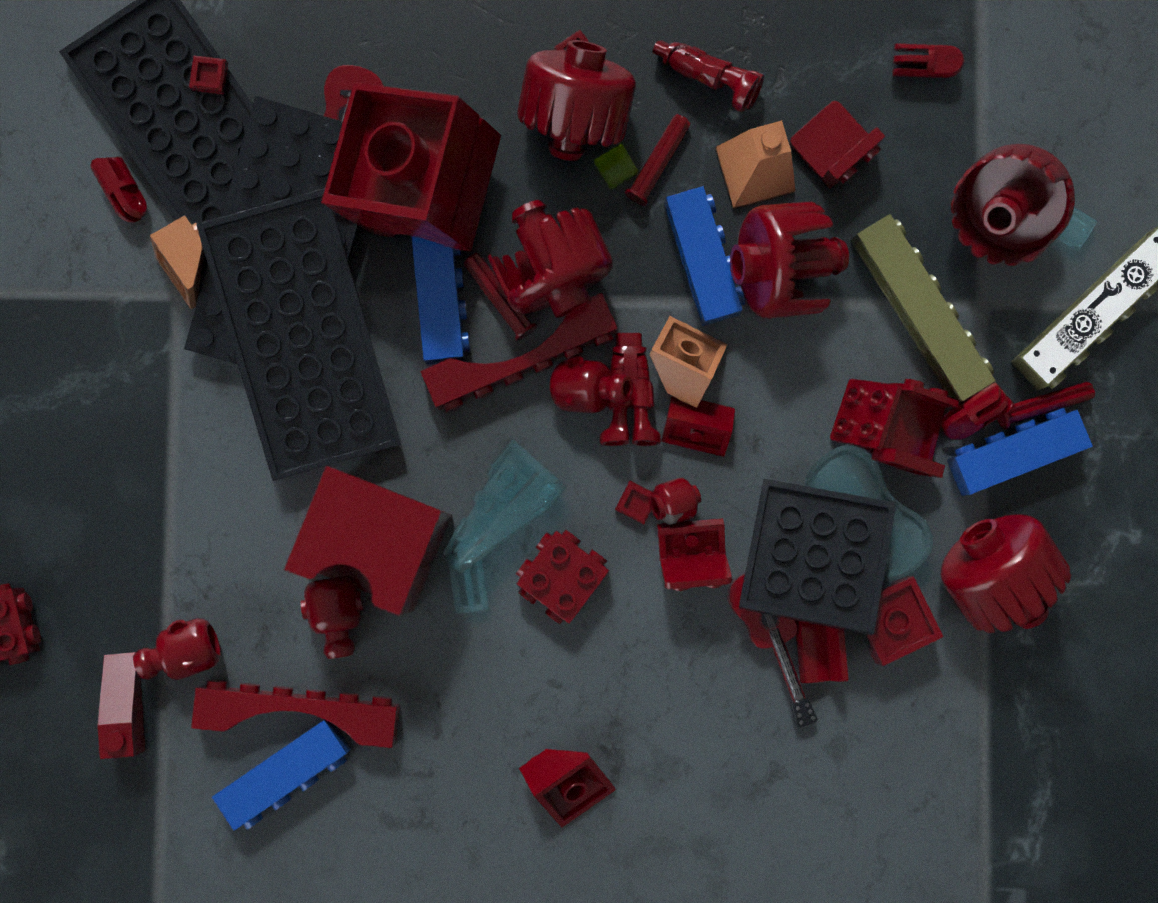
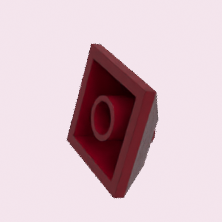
M545 749L519 768L533 796L561 828L616 790L612 782L587 752Z

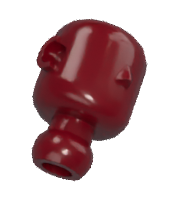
M574 356L560 362L551 374L549 390L554 404L563 411L597 413L607 407L609 400L614 404L628 402L633 393V383L631 378L624 373L611 375L609 368L602 362L583 360L580 356Z
M349 576L308 583L304 590L305 600H301V613L304 620L308 619L309 627L314 633L325 634L326 643L323 651L326 658L335 659L353 655L355 644L349 637V630L356 628L361 620V610H364L361 602V590L357 591L356 583Z
M196 618L187 622L185 620H176L167 629L158 634L156 648H142L138 650L133 656V662L138 675L142 679L154 678L163 670L169 678L180 680L216 666L221 658V649L217 635L207 620L203 618Z

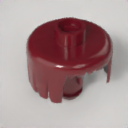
M570 40L567 42L566 51H540L533 54L526 63L517 111L518 119L522 124L524 122L526 128L534 130L537 121L538 133L542 135L548 133L552 120L549 135L553 138V141L548 143L551 155L563 160H579L585 153L582 145L587 143L591 146L596 145L601 136L602 146L608 147L612 143L614 145L618 144L626 135L636 90V81L626 68L606 60L607 49L598 44Z
M1028 144L1005 145L986 153L963 174V177L955 186V195L952 199L950 210L951 213H955L951 219L954 229H960L958 232L959 241L963 246L973 244L971 253L974 256L983 258L988 254L987 261L990 264L996 265L1005 260L1006 265L1016 266L1022 261L1032 262L1037 259L1064 232L1074 211V185L1063 163L1045 149Z
M534 200L518 207L512 212V223H517L519 226L516 234L524 251L521 250L515 253L516 265L509 255H503V264L497 256L492 258L491 254H489L488 259L512 310L517 313L526 314L551 307L555 318H560L592 302L587 289L610 273L613 268V260L591 212L583 208L581 210L572 208V215L568 211L559 212L557 214L559 227L551 214L546 215L544 210L547 206L540 200Z
M815 202L757 206L746 215L742 223L738 244L734 245L731 250V273L735 283L741 285L744 297L750 308L762 318L771 319L812 315L823 312L829 307L831 299L798 300L804 297L803 291L794 289L795 282L791 280L828 277L831 273L838 275L848 267L849 250L845 241L837 237H832L830 240L827 237L794 239L793 236L833 226L830 217L821 214L825 213V210Z
M1024 514L985 519L968 527L945 556L940 572L943 585L967 621L974 629L978 631L983 630L987 633H995L993 625L1001 632L1012 630L1013 625L1009 617L1014 624L1024 629L1040 625L1049 615L1048 606L1052 607L1058 601L1055 587L1059 593L1063 594L1066 590V583H1069L1071 580L1070 566L1044 525L1038 519Z

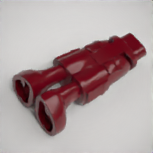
M661 40L655 43L652 50L653 54L663 58L664 65H671L676 72L687 78L697 80L714 90L722 89L725 84L729 86L734 92L732 106L741 113L745 109L750 110L754 106L761 92L764 74L734 67L732 62L710 56L698 47L678 42L668 44Z
M617 333L616 347L612 348L613 356L610 372L611 375L615 373L628 375L633 383V393L631 399L624 404H614L609 400L607 407L613 411V416L609 428L602 431L599 436L600 445L624 446L629 444L628 408L634 410L632 444L636 446L661 444V435L658 430L652 427L648 415V410L655 407L654 388L652 382H650L648 360L645 354L646 347L642 346V334Z

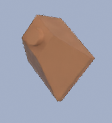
M782 121L750 129L715 148L733 209L791 194L796 191L792 154Z
M183 216L151 234L150 238L156 260L192 310L196 307L205 253L196 226L197 223L191 225L186 216Z
M669 316L649 355L666 392L681 402L688 403L697 408L728 344Z

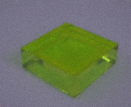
M622 144L594 160V164L610 190L638 174V169Z

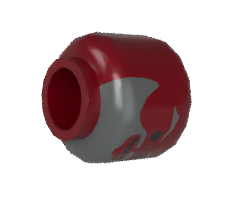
M681 477L656 485L649 502L655 518L662 520L667 525H672L695 517L698 511V504L701 503V495L696 485H691L688 480Z

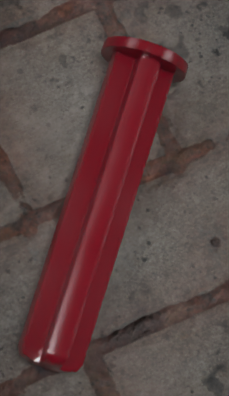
M678 114L673 116L632 187L625 190L624 193L630 200L642 206L648 204L647 197L690 127V122L686 117Z
M479 253L470 255L465 260L464 266L516 334L515 340L520 341L527 337L537 328V324H532L525 314L512 310L496 275Z
M1084 382L1014 403V409L997 419L1001 428L1006 430L1009 429L1012 423L1091 400L1095 397L1093 385L1090 382Z

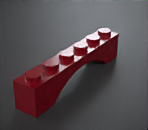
M602 292L590 297L592 302L585 307L566 315L563 322L548 339L522 356L504 362L487 364L470 363L449 358L420 371L435 407L438 410L445 409L446 413L462 407L464 405L462 400L471 396H475L476 399L486 397L494 392L492 388L501 383H505L506 386L513 385L524 379L522 374L533 369L536 373L543 372L553 367L552 361L564 356L567 360L583 354L582 348L593 343L596 347H600L613 341L612 335L617 333L618 328Z
M207 680V685H202L195 689L192 729L225 732L243 720L255 715L273 711H296L315 715L333 723L346 732L358 745L393 748L396 744L400 704L392 703L391 697L372 696V701L359 700V694L339 693V698L326 697V691L306 690V695L293 694V688L281 686L273 687L272 692L262 691L259 684L240 683V688L227 687V681Z

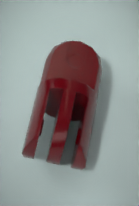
M894 43V51L924 53V55L893 56V64L923 66V69L896 68L892 69V76L954 77L963 69L965 63L964 55L959 48L951 45Z
M119 156L92 160L90 164L91 170L116 214L122 220L130 223L141 220L146 214L147 204L123 158Z
M994 382L958 404V408H952L946 412L941 421L943 432L952 440L967 438L1013 410L1015 404L999 385Z

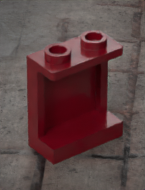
M905 379L904 383H890L900 386L902 391L883 448L881 450L874 449L871 460L919 476L942 478L945 465L932 460L944 410L946 407L958 408L959 401L947 397L948 391L938 388L925 389V383L918 380Z

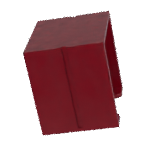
M354 82L321 203L373 235L395 238L396 234L410 235L436 242L445 247L471 251L501 134L487 121L480 118V115L459 96Z
M326 466L284 570L306 579H313L318 574L329 578L349 576L356 583L357 589L372 594L374 606L400 616L414 611L431 569L429 563L434 561L452 515L356 476Z

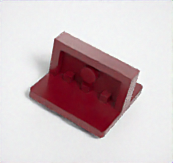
M849 379L830 439L835 442L856 446L872 455L874 449L881 450L902 388L895 384Z

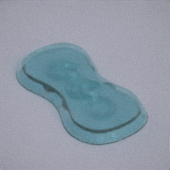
M845 445L837 447L814 463L806 476L805 486L896 502L883 581H895L910 575L927 560L932 551L933 537L928 524L920 515L900 504L891 495L885 485L878 463L871 460V454L857 446Z

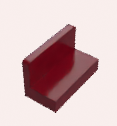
M671 396L661 442L725 457L732 434L735 409L703 400L700 401L696 408Z
M795 620L797 625L796 641L800 683L847 682L849 678L844 630Z

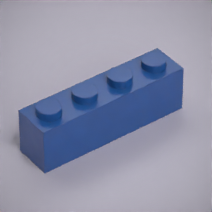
M704 186L666 197L664 207L702 327L739 316L743 310L742 306L745 305V298L741 287H735L732 278L730 255L725 256L722 244L726 243L725 234L722 226H716L713 218V213H716V207L712 195H706Z
M412 236L423 360L427 365L438 364L449 358L466 361L465 352H470L469 333L462 330V320L467 319L465 300H459L458 288L464 287L462 268H456L455 256L461 255V250L445 247L436 242Z
M1061 408L1045 414L1047 421L1037 425L1033 419L1015 426L1017 432L1009 436H1005L1004 431L984 438L986 445L975 448L974 444L971 443L954 450L956 456L947 459V462L961 496L971 495L1093 447L1078 410L1066 413L1065 408Z
M323 720L212 796V799L233 831L242 825L248 830L264 818L261 814L262 811L270 806L275 811L290 801L292 798L288 793L297 787H300L303 792L319 781L316 774L327 767L332 772L347 761L344 755L351 748L336 725Z

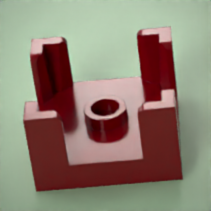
M914 576L898 578L891 582V586L881 590L874 635L866 634L872 646L869 648V651L876 664L885 666L944 637Z

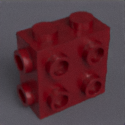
M566 529L562 534L558 531H555L553 535L546 532L535 547L540 551L533 562L527 558L516 572V575L520 577L516 584L521 587L518 593L533 605L537 600L545 605L547 610L544 613L558 624H561L563 620L569 624L609 572L604 567L607 560L593 549L589 554L580 549L578 545L581 540Z
M10 583L0 585V662L8 660L9 666L29 661V654L40 651L39 643L41 642L40 631L33 624L30 613L33 609L31 597L25 592L24 587L12 588Z

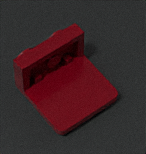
M832 101L791 137L790 146L831 189L839 181L845 184L858 172L855 167L860 162L865 160L868 163L882 150L879 145L886 136L878 127L868 134L838 101Z
M723 518L685 521L672 525H667L666 523L657 524L659 561L665 588L685 591L691 587L706 586L708 588H719L732 583V573L725 549V524Z

